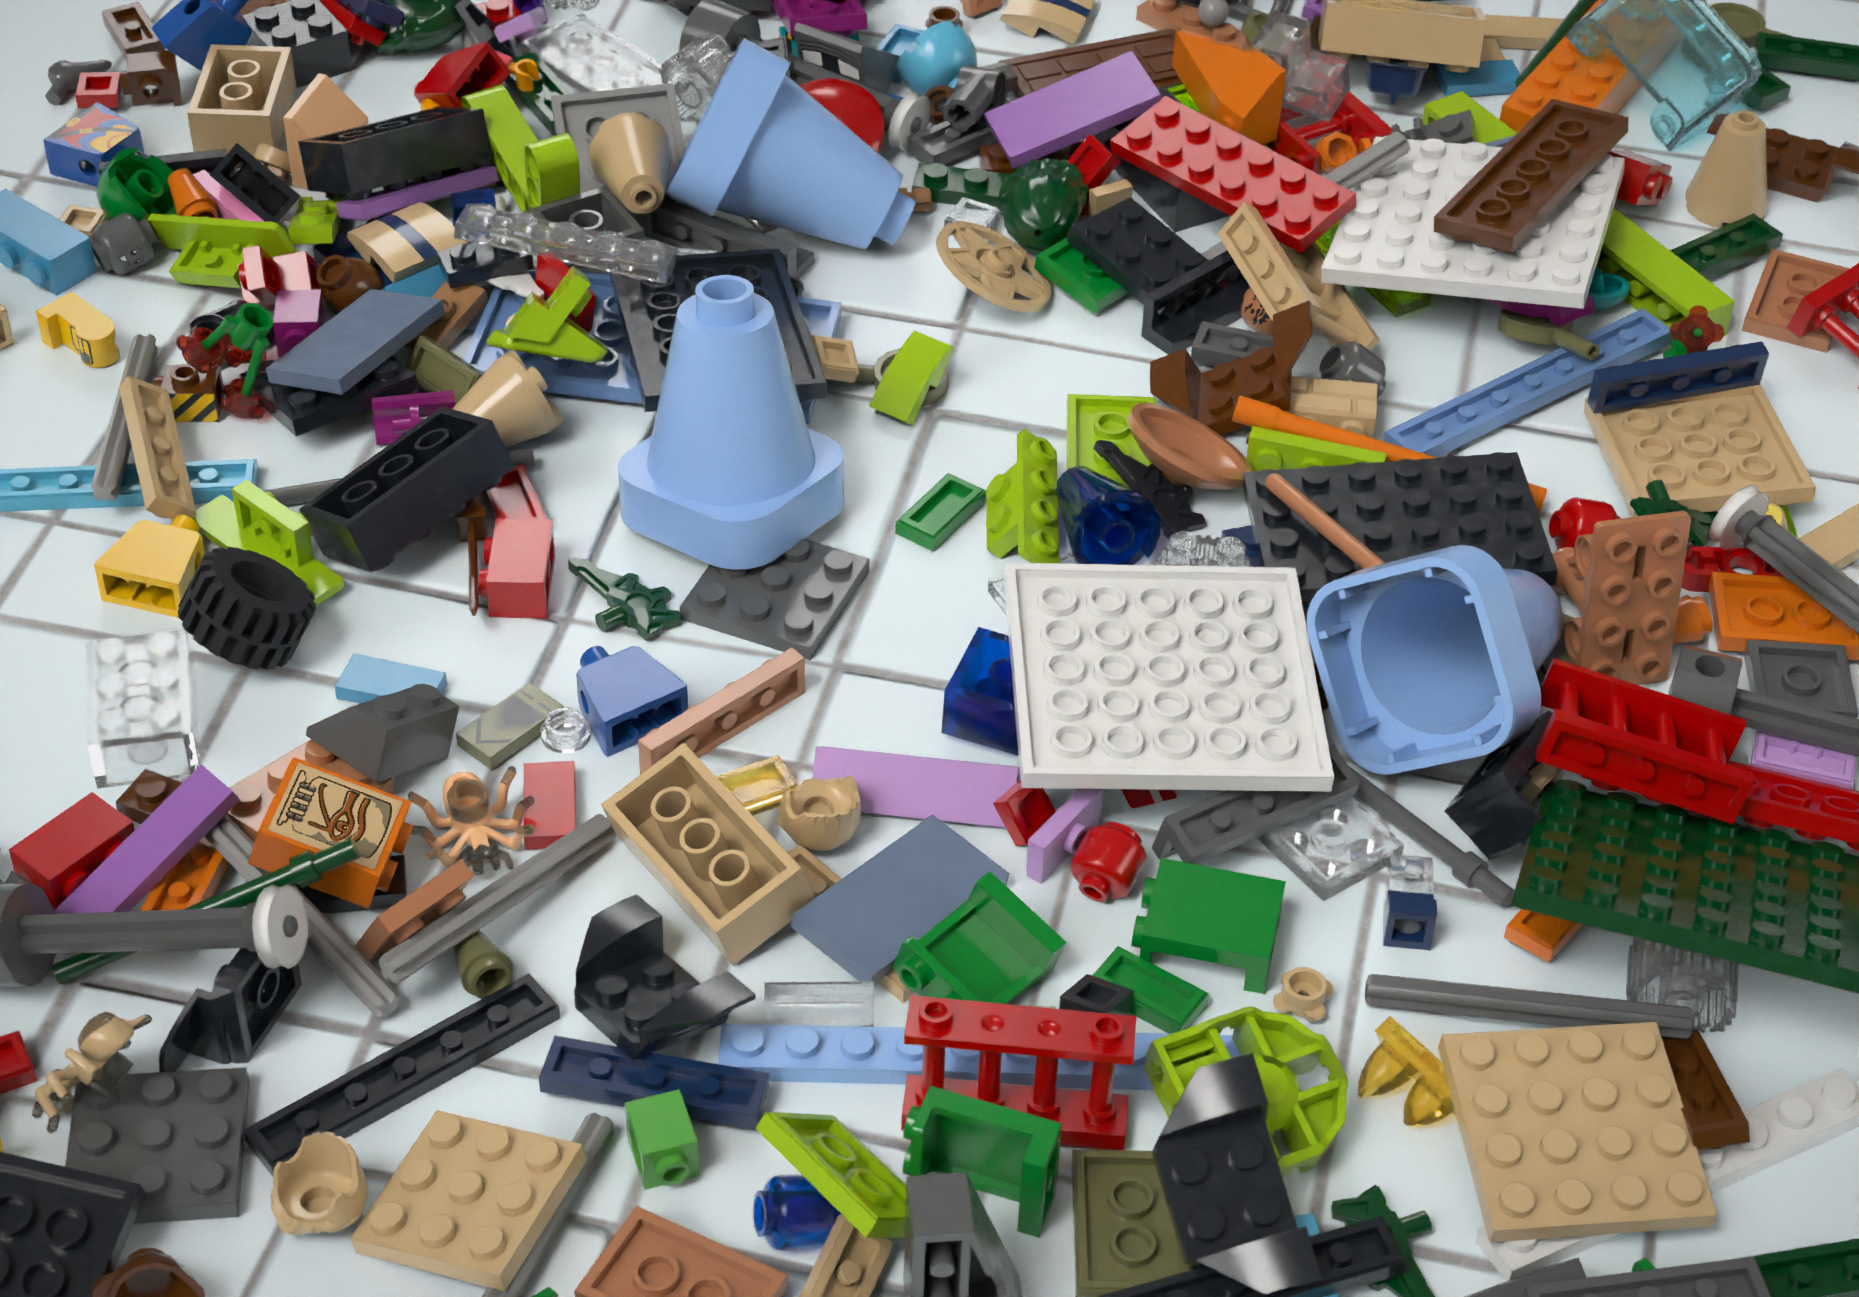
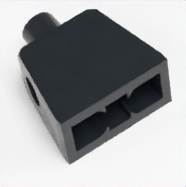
M238 143L232 147L210 173L214 180L265 222L272 221L278 224L301 197ZM237 164H239V165L237 166V168L231 173V171L234 169V167H235Z

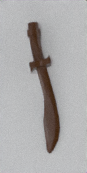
M483 492L466 503L465 509L457 514L460 542H468L469 610L472 616H476L479 607L477 541H484L485 537H488L487 525L485 523V506H481Z

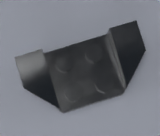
M1547 710L1537 718L1531 729L1523 736L1487 754L1444 810L1459 828L1468 835L1488 860L1502 857L1522 847L1531 836L1534 823H1539L1544 818L1519 792L1532 778L1527 771L1532 770L1541 763L1536 761V749L1553 712Z
M637 894L607 907L591 918L575 972V1008L632 1060L727 1022L729 1013L732 1010L756 999V994L729 971L701 984L670 958L663 950L662 915Z
M240 948L231 962L219 969L214 980L212 992L197 988L184 1006L160 1050L159 1072L177 1071L189 1053L220 1064H230V1062L235 1064L248 1063L301 987L302 981L299 964L289 969L283 966L272 969L264 965L258 957L257 951L253 953L248 951L247 948Z
M1249 1053L1197 1068L1153 1148L1152 1155L1184 1264L1199 1268L1207 1267L1237 1283L1267 1295L1320 1280L1322 1276L1306 1226L1298 1228L1263 1116L1268 1100L1254 1055Z

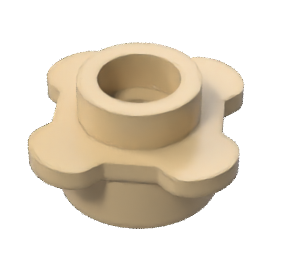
M1298 967L1285 972L1281 978L1283 985L1281 993L1276 994L1273 998L1274 1007L1279 1012H1291L1296 1016L1305 1017L1309 1021H1319L1324 1018L1326 1009L1323 1005L1325 1000L1333 995L1332 984L1320 972L1312 968Z

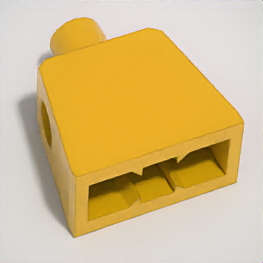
M177 515L170 525L148 520L136 522L94 564L101 600L178 618V605L205 555L203 540L199 534L200 528L197 522L187 515Z

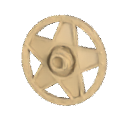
M961 221L945 225L937 236V251L945 266L962 284L978 296L1000 307L1027 313L1043 309L1052 294L1049 279L1034 269L1035 259L1006 236L985 226ZM953 235L961 248H949V236ZM985 239H987V240H989V241H991V242H993V243H995V244H997V245H993V246H992V245H991L990 243H988ZM1023 264L1028 268V270L1032 273L1035 279L1021 269ZM1014 292L1032 300L1013 299Z

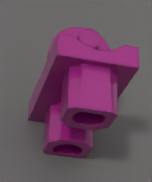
M448 390L371 398L376 445L391 444L442 406L452 409L455 406L454 391Z

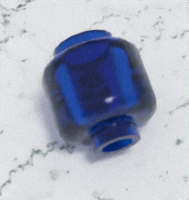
M802 1174L771 1177L765 1184L764 1189L756 1192L753 1201V1222L756 1234L759 1237H765L770 1247L777 1251L809 1250L823 1247L837 1217L841 1214Z

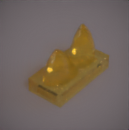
M1389 1016L1374 1030L1380 1044L1369 1056L1361 1071L1357 1095L1360 1098L1382 1095L1399 1088L1413 1078L1416 1081L1409 1090L1404 1103L1403 1121L1406 1126L1429 1125L1442 1120L1451 1113L1456 1117L1442 1062L1395 1019Z

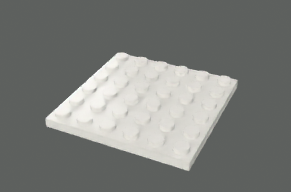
M1375 137L1372 146L1385 137ZM1407 139L1410 145V151L1355 186L1353 192L1356 193L1357 206L1341 219L1321 268V283L1584 309L1623 178L1625 158L1612 157L1606 154L1518 248L1511 253L1495 251L1489 246L1470 241H1458L1451 236L1434 232V216L1503 147L1486 146L1479 142L1457 144L1446 143L1440 139H1427L1424 141Z
M1005 563L1004 586L1022 788L1331 792L1334 773L1296 568Z

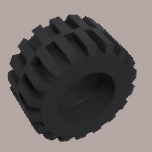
M219 547L213 549L212 552H207L203 556L178 605V618L183 621L182 626L186 632L193 636L192 639L199 645L204 646L212 654L236 665L240 664L252 669L260 667L270 670L275 669L276 666L282 667L287 664L288 660H291L314 616L316 603L314 602L315 597L312 591L306 588L307 584L296 576L293 571L276 560L251 550H242L237 547H228L227 549Z

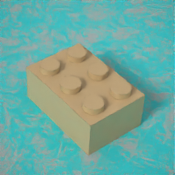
M211 44L187 111L193 152L219 148L231 150L236 143L253 156L258 144L261 145V143L278 149L284 130L283 117L291 108L297 88L291 47Z

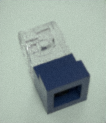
M1389 854L1386 869L1385 898H1383V946L1431 950L1437 920V900L1434 899L1433 859L1430 857ZM1395 919L1417 921L1421 929L1415 933L1400 932L1394 927Z

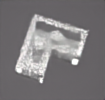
M1273 11L1251 43V49L1263 52L1287 70L1282 108L1329 122L1350 90L1348 61L1334 55H1327L1312 50L1310 21Z

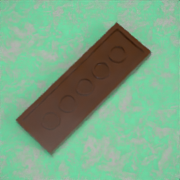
M1551 99L1434 216V232L1451 236L1458 241H1470L1489 246L1495 251L1513 253L1628 132L1629 117Z

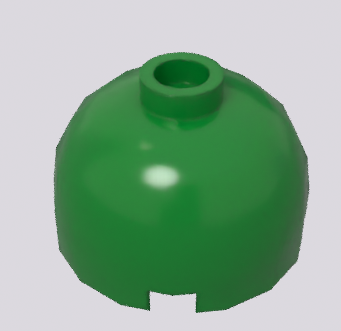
M129 148L121 150L99 175L97 198L102 211L109 220L121 213H130L137 221L144 218L147 220L151 214L177 215L167 181L170 174L173 173L172 169L152 154L148 159L136 155L140 149Z

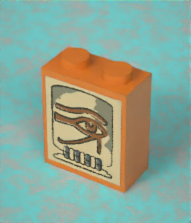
M292 757L257 832L248 864L272 872L289 865V858L311 850L315 854L352 838L358 847L360 858L323 873L322 880L308 886L369 909L377 889L386 893L398 865V862L390 860L392 852L403 854L414 825L405 822L412 801Z

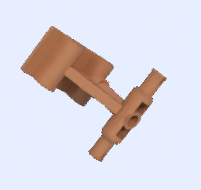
M1686 511L1599 521L1594 525L1593 534L1577 537L1574 548L1565 547L1552 553L1558 572L1556 585H1551L1550 587L1556 595L1566 593L1583 615L1579 618L1568 619L1564 626L1565 647L1575 665L1636 685L1667 680L1691 517Z

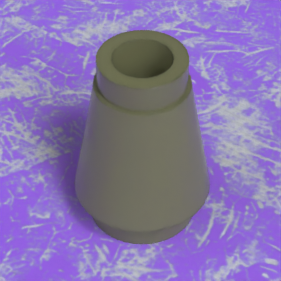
M480 930L453 947L462 986L469 994L483 999L512 982L513 964L511 959Z

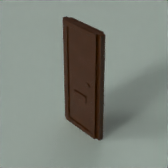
M1170 28L999 60V62L1010 64L1012 71L1018 75L1017 89L1012 90L1017 99L1129 51H1133L1156 88L1166 87L1169 91L1185 88L1172 67L1176 31Z

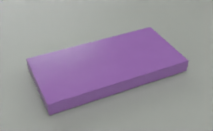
M1129 51L984 113L988 127L1014 169L1029 163L1031 159L1041 158L1086 139L1089 134L1095 135L1138 117L1160 101L1162 97L1133 51Z

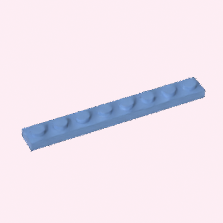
M1642 308L1583 337L1599 346L1598 356L1594 360H1587L1561 347L1385 431L1384 441L1438 458L1592 383L1595 370L1631 364L1670 345V338L1674 330Z

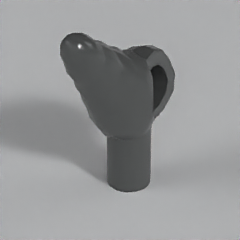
M60 60L53 63L48 69V78L52 86L45 95L47 101L53 105H59L68 90L77 89L80 73L106 72L112 66L111 61L69 62L67 60Z

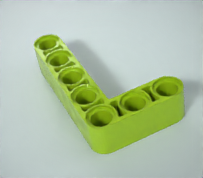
M503 85L494 86L462 97V107L484 109L492 158H489V160L496 167L497 173L523 215L529 217V209L580 194L579 157L574 142L568 133H561L538 141Z

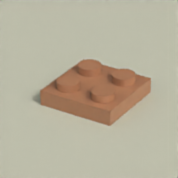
M460 859L378 915L354 947L369 962L384 955L461 904L467 898L462 891L475 875L463 859Z

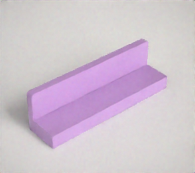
M816 746L813 778L817 779L852 776L857 783L862 813L927 819L933 814L941 821L1004 828L1006 827L993 802L1019 781L1020 767L826 746Z

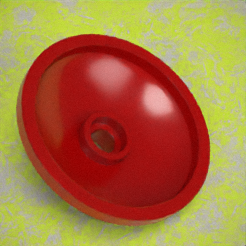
M837 78L817 79L799 85L879 153L885 137V122L880 105L868 90L854 82Z

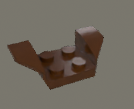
M1717 114L1710 124L1707 133L1716 135L1723 120L1729 114ZM1766 128L1767 189L1817 203L1829 191L1839 169L1859 174V146L1845 141L1841 147L1828 145L1825 141L1819 139H1806L1791 135L1782 129Z
M1310 300L1273 314L1274 346L1260 348L1246 357L1230 363L1218 364L1213 369L1201 373L1186 348L1151 361L1150 393L1165 404L1199 421L1220 435L1246 427V425L1232 421L1240 395L1277 406L1283 411H1289L1292 369L1313 335Z

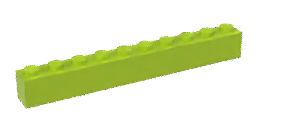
M1463 91L1424 104L1422 117L1424 125L1447 115L1470 110L1475 120L1476 139L1479 143L1486 144L1517 134ZM1613 208L1596 268L1601 269L1602 273L1621 276L1630 283L1631 288L1624 301L1637 311L1642 308L1674 331L1679 327L1685 326L1688 320H1694L1696 326L1704 333L1706 343L1726 336L1735 300Z

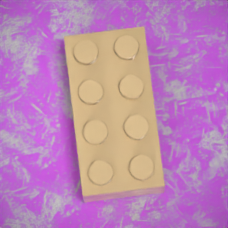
M1323 0L1318 40L1320 50L1327 51V56L1335 59H1350L1351 54L1367 55L1366 61L1390 63V58L1406 60L1405 65L1429 68V63L1445 64V70L1466 73L1469 67L1479 68L1487 20L1478 7L1416 0Z
M682 743L601 804L618 838L732 965H735L790 923L793 913L815 899L800 865L685 743Z

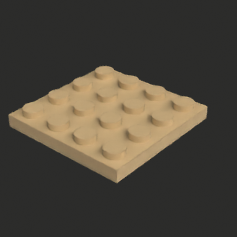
M1761 385L1593 414L1587 402L1588 398H1585L1584 414L1632 517H1637L1638 515L1630 506V501L1638 497L1649 498L1645 487L1654 480H1663L1671 500H1676L1679 504L1687 506L1688 509L1700 512L1719 511L1732 495L1747 485H1756L1759 488V493L1769 495V504L1774 503L1776 505L1788 506L1794 503L1813 502L1816 486Z
M1657 1022L1442 1034L1438 1049L1489 1242L1708 1228L1713 1226L1718 1214L1697 1148L1692 1145L1681 1111L1683 1104Z

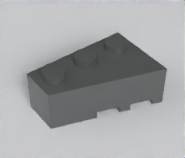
M932 1172L922 1176L906 1177L903 1270L905 1297H1022L1019 1274L967 1172L952 1174Z

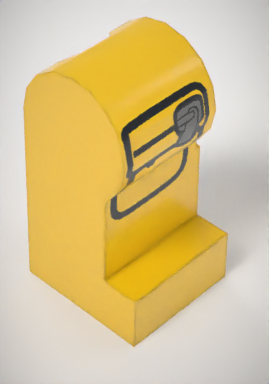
M72 291L36 310L42 342L54 350L61 345H65L80 355L81 361L85 365L94 368L106 367L118 360L120 353L119 347L115 344L114 322Z

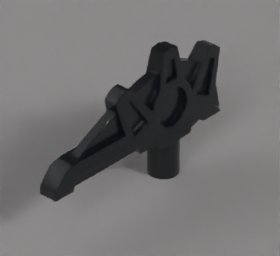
M1096 441L1093 449L1110 464L1133 491L1132 495L1138 502L1137 506L1125 512V519L1131 527H1136L1150 520L1152 524L1162 528L1163 534L1171 543L1175 544L1187 532L1203 529L1205 525L1203 514L1192 512L1188 499L1194 492L1191 486L1172 484L1161 475L1162 471L1152 463L1146 466L1125 455L1111 441Z

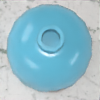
M944 21L931 26L914 39L918 46L911 54L906 49L900 56L897 70L898 75L914 92H917L919 96H925L926 92L935 86H949L956 90L957 77L961 68L964 65L977 67L976 48L969 35L958 23L956 27L951 21Z

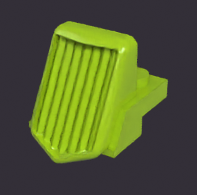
M572 266L547 302L534 292H531L506 329H495L487 339V345L587 363H594L603 359L608 352L605 344L567 317L570 313L577 317L592 296L589 293L590 290H588L590 282L587 276Z

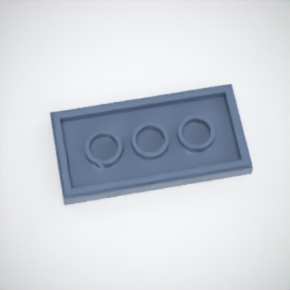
M370 289L268 366L266 371L269 382L343 395L438 320L445 313L443 301L436 298Z
M932 814L793 913L791 927L869 989L893 971L892 967L901 944L910 936L918 940L967 901L976 881L991 871L1003 884L1007 885L1010 873Z

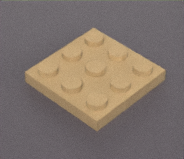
M436 1110L350 1239L354 1249L358 1254L505 1292L586 1163L587 1156L583 1145Z

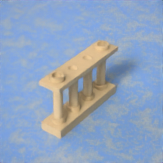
M1246 202L1239 207L1217 233L1272 322L1273 314L1310 300L1312 329L1324 335L1332 347L1339 343L1344 344L1355 341L1371 351L1380 341L1344 285L1321 283V268L1326 257L1316 242H1313L1302 253L1278 242L1258 210Z

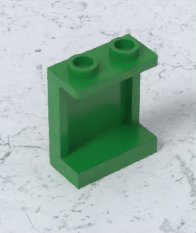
M1161 858L1156 879L1146 877L1141 908L1148 909L1146 917L1137 915L1131 946L1140 948V957L1150 963L1153 952H1160L1246 969L1243 990L1264 994L1281 916L1286 881Z
M989 871L975 882L967 901L918 940L910 936L901 944L892 969L898 973L900 980L909 990L918 992L924 997L1012 1005L1054 970L1067 942Z
M930 1086L921 1107L913 1105L906 1119L903 1137L910 1140L911 1143L905 1154L902 1173L909 1176H922L932 1172H942L945 1174L967 1172L975 1190L1019 1202L1017 1231L1039 1238L1056 1195L1062 1123Z

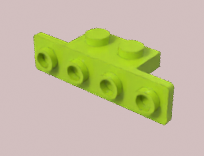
M151 214L147 219L153 231L166 248L182 250L169 270V273L177 283L241 288L238 264L244 263L242 248L259 245L271 257L298 252L288 238L286 230L272 221H246L241 219L179 216L175 214Z
M1023 429L1017 434V463L1004 474L995 476L986 489L987 550L1001 559L1018 545V554L1030 563L1059 564L1057 452L1049 441L1042 437H1036L1026 429Z
M247 479L232 488L234 502L226 496L220 495L198 508L196 514L192 517L200 528L199 533L219 547L225 549L237 547L242 550H251L272 558L289 568L307 584L306 588L312 591L316 606L344 588L343 578L314 558L311 542L312 528L308 520L301 513L293 512L281 504L272 493L261 490Z

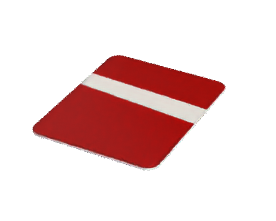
M1121 789L1128 805L1132 809L1177 798L1174 790Z

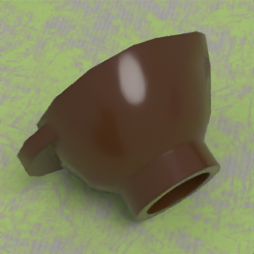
M332 255L321 262L316 272V278L320 283L319 286L324 302L334 316L370 289L381 290L383 284L379 271L360 258H343L340 255Z
M142 1248L130 1254L117 1271L104 1274L94 1284L91 1297H205V1293L192 1274L170 1255L165 1254L159 1249Z

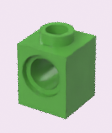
M680 1089L626 1102L627 1139L644 1190L662 1185H676L686 1179L699 1176L698 1140Z

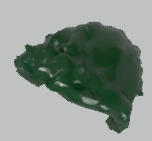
M389 0L404 12L399 27L386 23L382 30L387 34L380 47L370 42L369 46L375 48L377 53L383 52L386 56L402 49H406L408 52H417L434 48L454 39L463 30L466 22L454 7L453 3L457 0Z
M1045 158L1040 161L1031 159L1029 163L1018 167L1015 173L1010 174L1000 187V215L1003 216L1004 226L1007 233L1028 253L1038 255L1068 237L1069 228L1078 222L1083 207L1088 200L1087 192L1089 189L1087 184L1083 182V174L1079 173L1080 170L1077 169L1076 165L1068 163L1066 159L1051 160ZM1035 230H1041L1042 233H1036Z

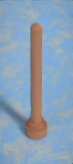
M1276 473L1267 476L1265 486L1271 493L1362 569L1385 563L1282 476Z

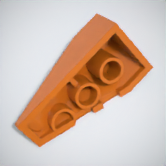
M1183 29L1176 31L1172 67L1201 114L1261 145L1275 141L1277 139L1287 70L1261 51L1255 49L1244 51L1237 49V44L1229 42L1219 44L1208 36Z

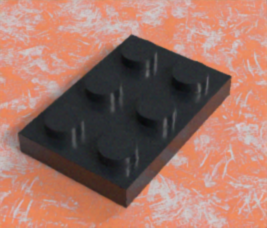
M1131 197L1070 227L1068 231L1067 241L1143 305L1146 294L1209 261ZM1200 283L1197 284V285L1194 287V289L1192 290V292L1195 291V290L1198 288V286L1200 285ZM1169 300L1160 304L1159 309L1165 307Z

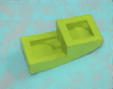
M914 330L889 365L869 407L913 426L929 387H938L955 347Z

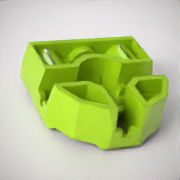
M1254 1006L1244 1007L1151 1042L1146 1054L1144 1070L1169 1119L1197 1068L1231 1059L1219 1033L1228 1026L1230 1030L1234 1029L1232 1039L1240 1055L1253 1053L1268 1100L1264 1119L1282 1176L1292 1173L1293 1169L1297 1167L1300 1173L1312 1170L1332 1145L1346 1122L1348 1077L1324 1035L1314 1033L1291 1015L1261 1011ZM1319 1062L1322 1068L1327 1066L1330 1073L1327 1077L1328 1082L1304 1091L1301 1090L1297 1076L1313 1071ZM1281 1129L1280 1134L1291 1154L1281 1157L1271 1138L1274 1135V1130Z

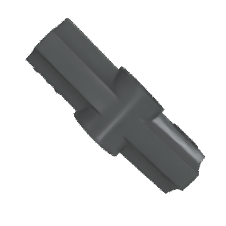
M996 62L982 67L964 65L957 77L956 90L943 106V119L947 120L954 130L967 131L971 125L977 123L988 106L999 107L1003 99L1007 98L1012 90L1017 89L1018 75L1012 71L1008 63Z

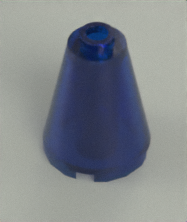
M1086 466L1072 467L1059 477L1056 488L1058 505L1072 554L1079 564L1134 565L1144 555L1147 558L1152 555L1161 535L1160 517L1152 503L1145 496Z

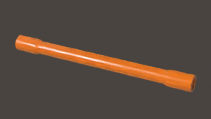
M1241 395L1238 398L1232 417L1233 422L1249 427L1256 426L1387 453L1386 462L1402 459L1437 458L1289 413L1277 406ZM1528 483L1538 514H1540L1547 488Z

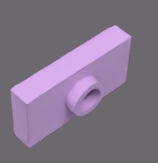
M537 7L495 27L494 32L499 43L514 37L516 43H520L537 35L538 32L535 27L548 19L543 8Z
M1757 730L1750 766L1852 789L1857 756Z
M1078 789L1028 839L1026 865L1028 877L1042 884L1070 854H1075L1086 831L1089 828L1100 825L1103 789Z

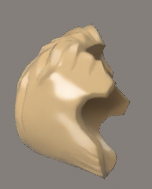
M852 776L829 779L810 778L803 780L802 785L794 790L792 795H790L789 790L784 791L780 801L779 825L796 844L802 845L809 850L830 851L844 844L852 838L858 829L861 819V801L856 780Z
M327 1131L324 1133H313L302 1139L297 1153L290 1160L284 1163L278 1162L274 1168V1187L271 1190L270 1196L272 1201L271 1210L281 1231L285 1234L297 1236L303 1235L305 1232L307 1234L313 1232L316 1234L321 1232L334 1233L353 1224L361 1216L368 1199L367 1180L354 1149L350 1143H347L345 1138L335 1136L334 1133Z

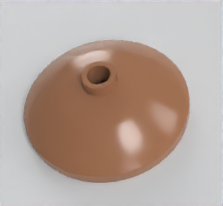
M1138 403L1133 406L1128 415L1131 434L1142 453L1156 468L1162 471L1161 475L1174 485L1186 484L1203 490H1232L1243 486V472H1253L1246 457L1233 444L1214 430L1185 414L1161 405Z

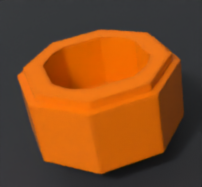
M1336 131L1317 142L1316 151L1321 154V170L1330 173L1357 156L1358 149L1350 136Z

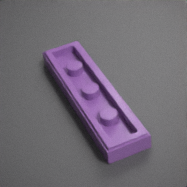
M478 166L477 169L465 172L449 171L443 173V177L431 181L417 180L408 183L406 188L391 191L381 190L372 193L373 196L368 198L341 201L336 203L338 216L346 220L365 221L397 212L418 202L428 203L492 185L498 181L497 170L493 166Z
M201 764L55 910V913L130 911L240 801L239 797Z

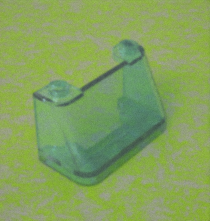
M1605 0L1576 22L1566 35L1578 51L1589 57L1601 54L1608 47L1659 104L1650 116V125L1655 136L1669 152L1709 128L1717 114H1730L1761 75V65L1757 56L1706 0Z

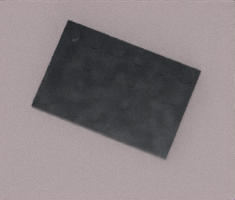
M780 249L609 260V277L645 412H657L679 306L686 299L695 295V288L699 282L718 275H733L748 280L753 285L754 293L764 297L771 303L800 403L808 402L811 399L826 398L827 382Z
M1495 452L1470 456L1453 455L1443 458L1402 459L1399 461L1376 463L1358 462L1349 465L1309 466L1307 468L1265 469L1262 471L1243 472V491L1261 567L1296 568L1302 604H1310L1315 594L1326 584L1362 570V568L1266 488L1265 480L1272 473L1282 476L1385 563L1451 546L1466 545L1476 547L1488 553L1502 568L1529 571L1542 578L1549 586L1556 585L1558 570L1518 452Z

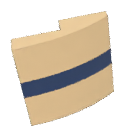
M1009 0L1000 20L1034 38L1040 27L1074 45L1095 0Z
M422 202L347 232L348 240L364 260L371 265L378 264L392 283L439 264L437 251L450 249L457 244L468 243L466 238L448 219L434 208Z

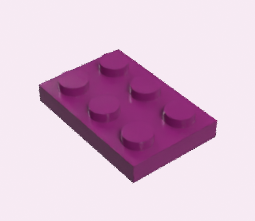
M772 0L771 2L772 7L790 35H795L796 22L842 36H851L856 34V30L867 29V13L857 0Z

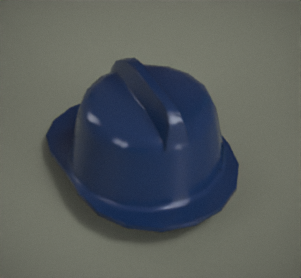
M1366 56L1364 57L1368 90L1373 94L1387 97L1388 105L1391 106L1395 105L1397 98L1403 99L1417 96L1425 73L1429 69L1405 65L1406 60L1390 58V63L1366 61Z

